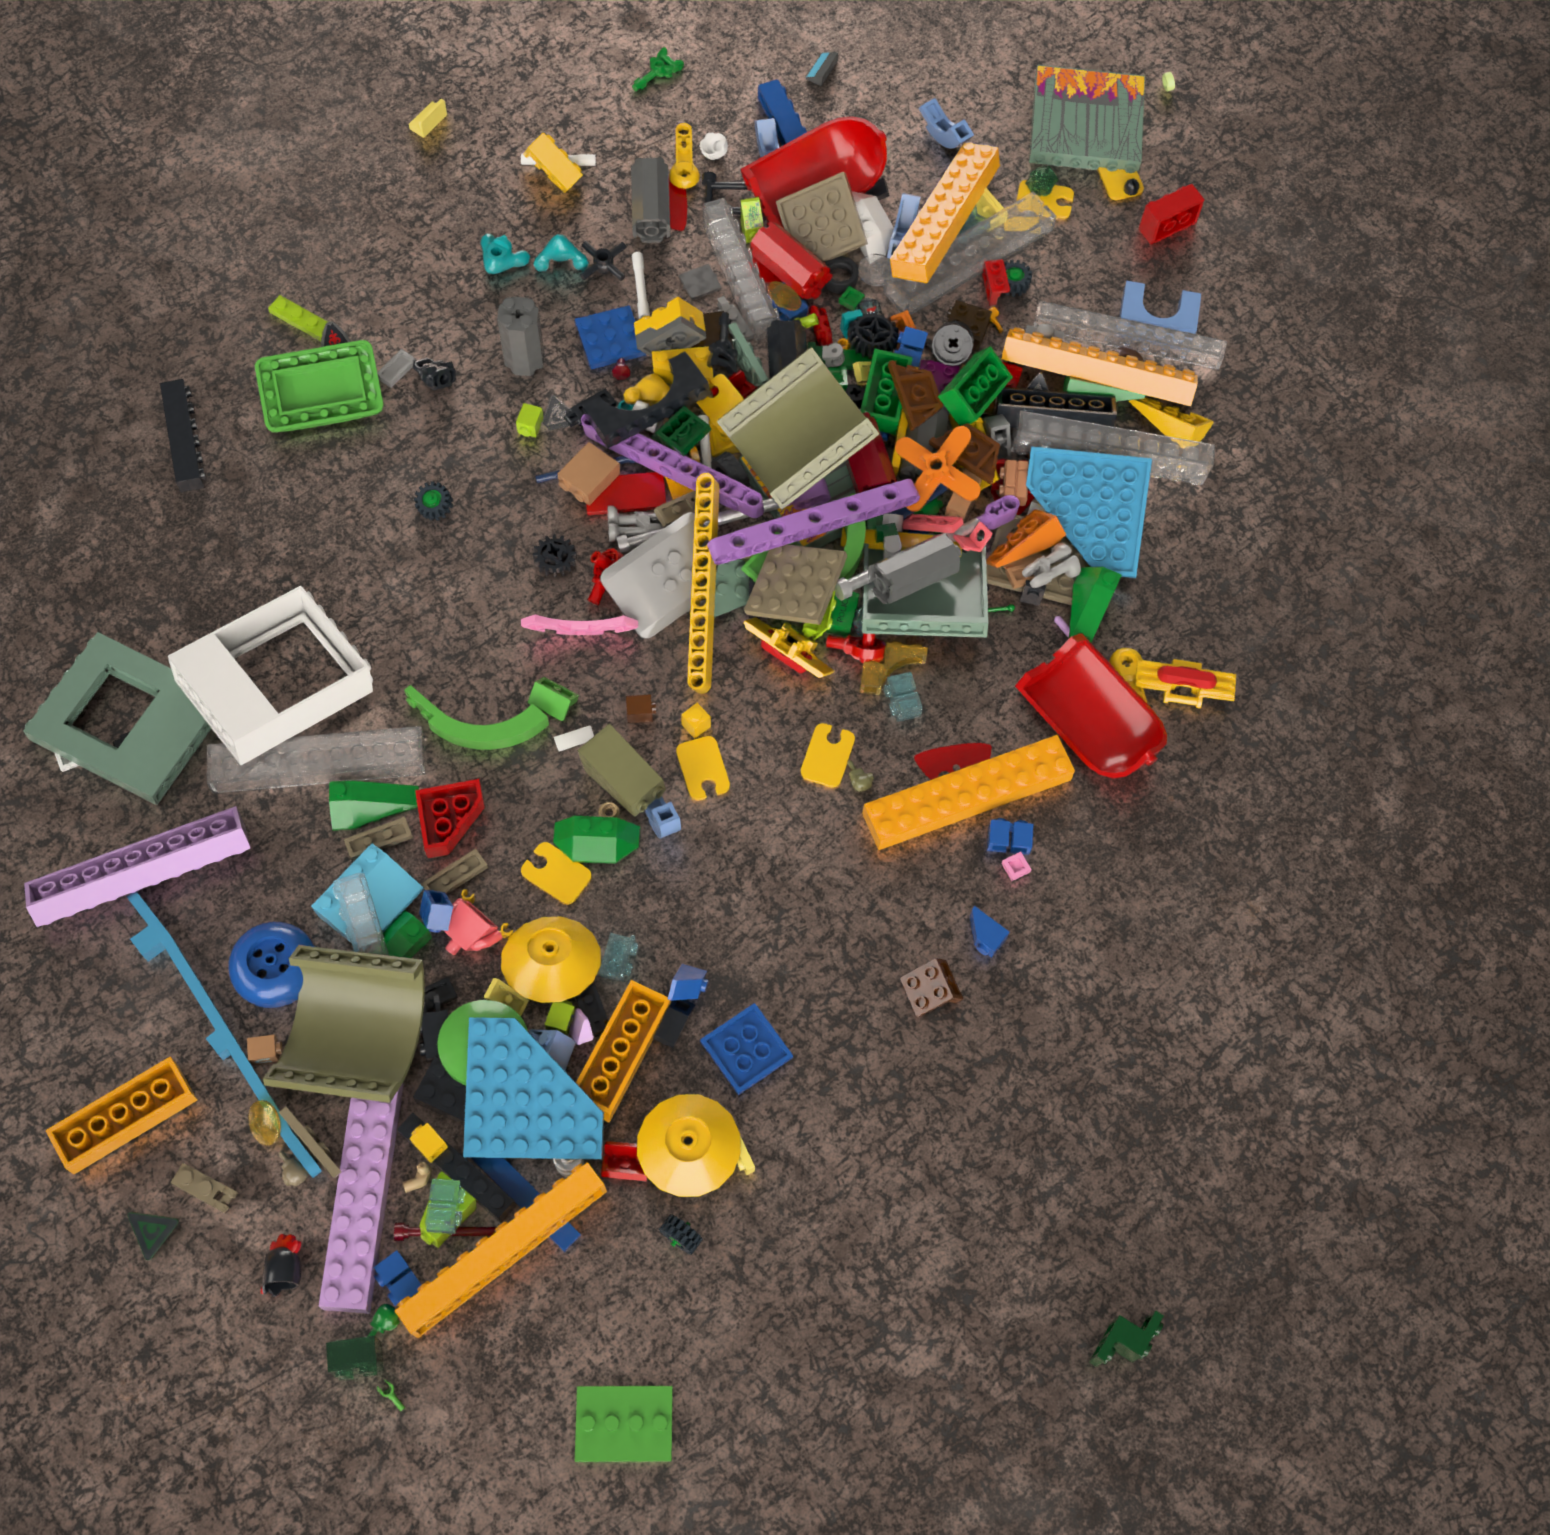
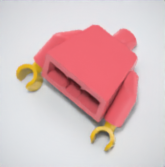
M467 889L461 892L462 898H458L452 904L453 910L449 930L444 931L452 938L445 947L452 955H456L461 948L466 951H479L501 941L502 938L508 939L514 931L511 930L508 933L503 931L508 928V923H503L500 931H498L499 927L473 905L475 895L472 894L470 897H466L468 895Z

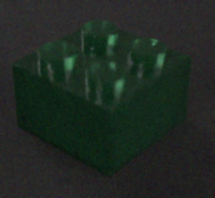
M376 1336L326 1343L328 1373L335 1378H339V1381L354 1379L353 1375L359 1374L363 1375V1377H373L378 1375V1371H384L382 1342Z

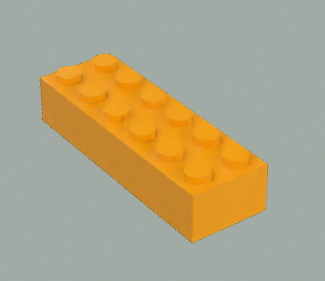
M633 980L630 981L576 1081L588 1097L604 1112V1120L609 1123L654 1039L653 1037L671 1003L668 997Z
M170 1056L45 1131L65 1168L72 1174H76L196 1102L197 1098L178 1064Z

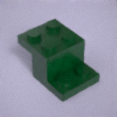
M683 406L651 437L653 441L678 452L684 457L712 429L709 424Z
M1154 1311L1146 1317L1141 1328L1119 1315L1109 1324L1089 1363L1096 1367L1102 1363L1106 1364L1107 1361L1112 1359L1115 1352L1132 1363L1137 1359L1146 1357L1153 1346L1150 1343L1151 1339L1155 1335L1158 1336L1164 1326L1161 1322L1164 1315Z

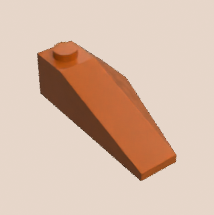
M1034 509L1017 524L1018 529L1014 534L1009 533L1007 535L1008 541L1005 544L999 545L986 559V563L996 568L1055 546L1066 536V533L1057 516Z

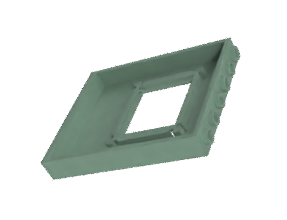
M97 632L88 641L84 651L76 657L75 663L63 674L59 684L51 690L47 700L39 706L35 716L26 723L23 732L30 741L158 805L212 728L175 682L171 668ZM109 674L155 697L119 748L72 725Z

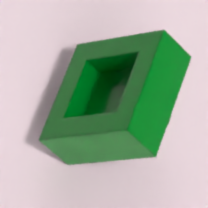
M849 286L839 298V304L851 311H855L858 308L857 305L865 300V294Z

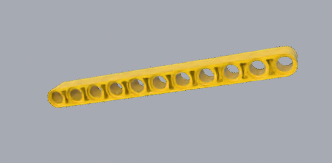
M703 473L697 478L687 681L689 687L698 694L707 693L711 688L716 564H714L707 545L702 547V544L706 540L710 541L718 537L720 487L715 478L709 473ZM708 482H711V485L708 488H705V485ZM711 501L710 505L704 508V504ZM706 521H710L708 526L703 527ZM708 560V563L701 567L702 562ZM707 579L706 585L700 586L701 582ZM706 599L705 605L699 606L700 602ZM705 619L704 625L699 626V622ZM701 639H705L704 644L698 647V642ZM700 659H704L703 664L697 667V662ZM703 679V683L696 687L697 681Z

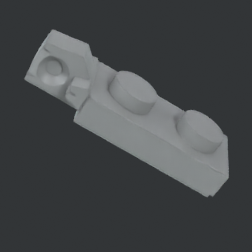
M724 296L718 298L717 306L719 310L717 312H728L731 324L736 322L746 341L753 339L754 334L733 303L729 305ZM728 328V333L731 336L732 340L735 339Z

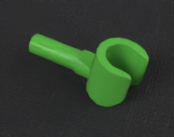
M384 1380L388 1384V1389L382 1392L377 1386V1391L382 1396L392 1400L398 1409L402 1411L405 1406L394 1393L393 1384L388 1380Z

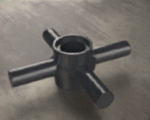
M587 241L582 243L581 247L594 257L593 264L580 274L583 280H586L596 271L601 274L611 272L618 280H624L625 275L613 265V258L627 248L624 242H621L611 251L606 248L596 250Z

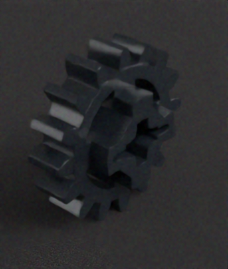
M553 534L552 539L545 536L546 541L539 540V546H534V553H532L534 565L538 567L540 573L545 570L546 576H549L550 573H553L554 577L557 576V573L564 576L565 570L571 571L570 565H576L577 553L575 552V545H571L570 539L564 541L563 535L559 539L556 538V534Z

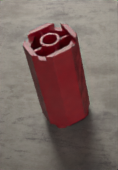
M869 412L862 414L870 420L879 432V435L845 461L856 494L898 482L874 417H871Z

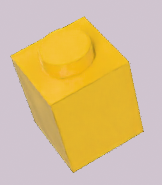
M697 702L681 714V725L696 739L711 727V716Z
M428 1123L415 1128L411 1133L412 1136L409 1138L412 1144L430 1163L448 1148L444 1140Z

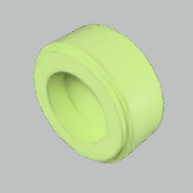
M1164 73L1162 75L1164 89L1167 92L1174 90L1175 82L1172 73Z

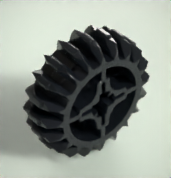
M868 311L861 318L857 317L851 321L847 332L848 343L851 349H855L856 354L861 353L862 358L869 356L871 360L874 349L888 352L895 350L898 344L899 330L896 327V322H891V317L885 318L884 313L878 315L877 311L874 314Z

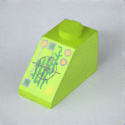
M759 197L740 200L741 229L745 244L751 243L758 230L764 227Z

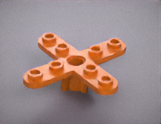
M956 427L937 453H932L908 437H902L896 442L895 450L897 454L923 471L914 483L920 499L915 504L906 507L909 511L917 512L921 510L940 483L967 501L976 500L980 496L981 488L979 484L953 467L970 443L971 432L967 427ZM935 463L942 464V467L940 469H932V466Z

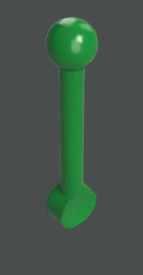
M1013 604L1004 607L988 608V612L1004 610L1012 612L1015 610Z

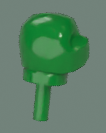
M382 1304L377 1309L370 1323L373 1329L365 1339L368 1343L371 1342L378 1331L384 1333L385 1330H394L400 1323L395 1312L396 1308L392 1305Z

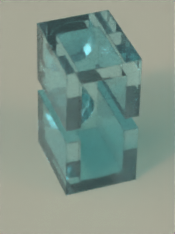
M911 672L887 677L886 685H884L886 698L889 697L890 702H892L889 704L891 715H895L897 722L918 718L922 714L923 707L918 692L913 691L916 690V685Z
M432 1179L429 1195L431 1203H428L425 1222L427 1232L455 1234L456 1226L461 1225L462 1211L458 1210L459 1204L464 1203L465 1189H461L459 1180Z

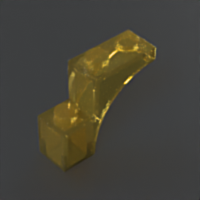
M887 642L884 664L876 661L863 663L860 693L880 695L884 682L894 671L910 664H925L928 648L918 644L905 645L900 642Z

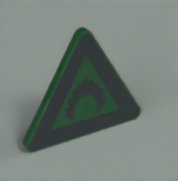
M130 1212L128 1214L139 1246L147 1261L155 1255L179 1223V1219L137 1212Z

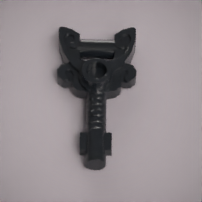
M722 312L718 324L721 325L720 340L709 345L708 349L712 353L708 358L707 366L711 368L719 365L725 367L729 374H735L737 372L735 360L737 351L732 349L733 346L728 341V325L731 324V319H729L728 312ZM718 355H722L726 359L720 358Z

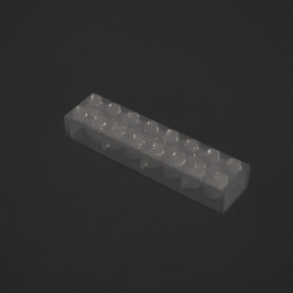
M725 198L703 203V228L739 311L754 334V337H752L754 345L767 342V328L771 326L772 321L779 319L777 308L772 306L771 294L765 290V281L759 276L757 263L752 261V252L750 248L747 249L744 234H740L739 223L737 219L733 218L731 205L727 204Z

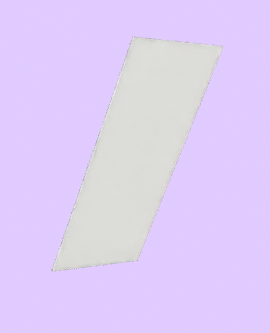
M589 725L556 736L554 740L558 751H562L587 743L594 737V734Z

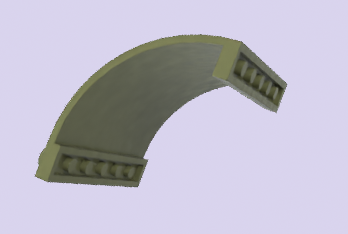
M812 347L717 420V423L769 490V494L781 509H784L879 435V432L870 420L858 409Z
M298 945L289 957L290 965L299 966L303 974V985L298 995L295 1019L281 1057L263 1077L264 1086L391 1103L408 1073L420 1035L425 994L423 961L421 959Z

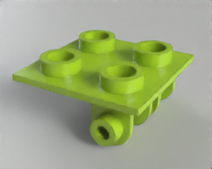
M833 591L821 624L804 623L802 632L805 637H812V640L815 641L826 630L830 629L833 621L831 612L836 605V600L834 599L835 591Z

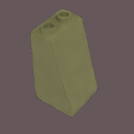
M610 724L577 750L585 772L634 817L644 812L649 804L655 799H659L666 791L663 779Z

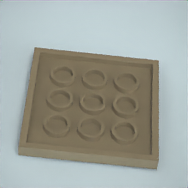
M841 172L776 201L784 229L823 263L868 244L845 172Z
M783 545L769 550L744 611L746 615L820 625L847 559L846 552L796 545Z

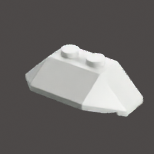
M852 192L868 242L867 245L860 247L868 263L871 264L886 256L894 227L876 196Z

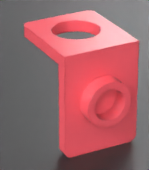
M979 522L969 537L954 534L953 538L962 549L981 552L993 533L982 522ZM980 530L985 532V537L982 541L977 539V534Z

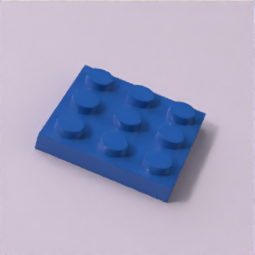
M630 305L575 319V325L590 369L615 364L620 358L627 361L646 356L644 352L637 349L634 322L636 321Z
M755 1003L700 1039L701 1044L738 1096L793 1058L790 1050Z

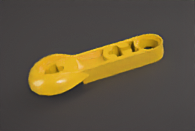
M680 123L675 129L676 162L670 169L669 179L674 186L686 189L695 186L699 182L700 174L692 161V128L687 123ZM681 130H686L689 133L686 135H682L679 132ZM682 142H686V148H682Z
M1123 647L1117 649L1111 655L1109 663L1147 703L1144 688L1135 687L1138 659L1143 660L1141 655L1132 648ZM1123 661H1128L1127 663H1130L1129 667H1125V664L1122 665Z

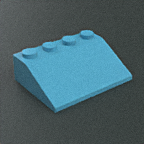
M371 843L311 907L320 919L364 953L424 888L385 852Z

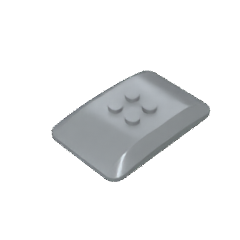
M693 512L684 514L601 573L600 581L624 616L638 620V628L634 630L644 639L653 637L691 610L695 513ZM709 540L704 541L702 547H705ZM704 560L701 567L705 566L708 560ZM707 579L703 580L700 586L706 585Z

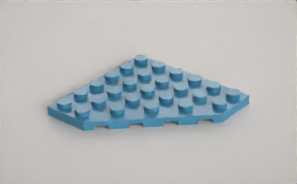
M1031 446L1026 486L1047 513L1057 516L1067 539L1090 567H1105L1121 574V577L1136 578L1152 458Z
M469 1018L463 1157L603 1159L604 1112L544 1050L537 1040L529 1034L516 1018Z

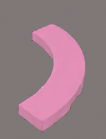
M535 614L521 619V626L540 632H545V629L556 630V634L603 635L604 631L615 630L616 633L636 629L638 628V620L623 615L596 621H568Z

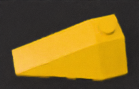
M1147 397L1129 400L1169 440L1178 444V447L1184 450L1198 446L1214 422L1193 412H1190V415L1179 412L1180 408L1175 406L1163 407L1162 402Z

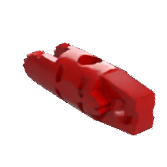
M810 306L809 313H815L819 321L818 325L813 326L815 338L819 346L833 344L832 331L826 309L821 308L818 310L817 306Z

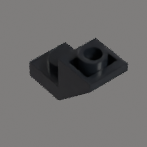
M673 1000L653 1038L664 1045L674 1048L687 1020L695 1008V1004L687 1000Z

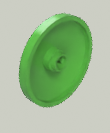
M477 1000L460 1006L445 1020L438 1036V1053L444 1069L454 1080L466 1085L469 1018H516L527 1030L521 1016L508 1005L493 1000Z

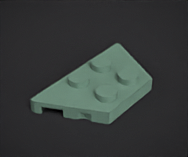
M736 322L729 324V330L735 338L731 341L733 348L737 351L736 362L744 372L747 381L759 388L769 380L762 368V362L759 357L754 355L751 343L746 341Z
M742 559L716 565L714 618L743 607L748 602L749 576L741 570L742 566L746 563Z

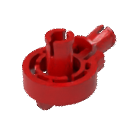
M614 548L607 549L603 553L595 551L591 555L590 561L595 563L594 577L592 579L594 586L587 600L595 605L600 604L606 590L600 581L601 573L624 556Z
M863 633L862 637H853L849 634L846 638L829 634L826 641L827 648L844 650L846 655L849 654L854 659L860 660L861 663L865 664L880 662L885 653V643L875 638V634Z

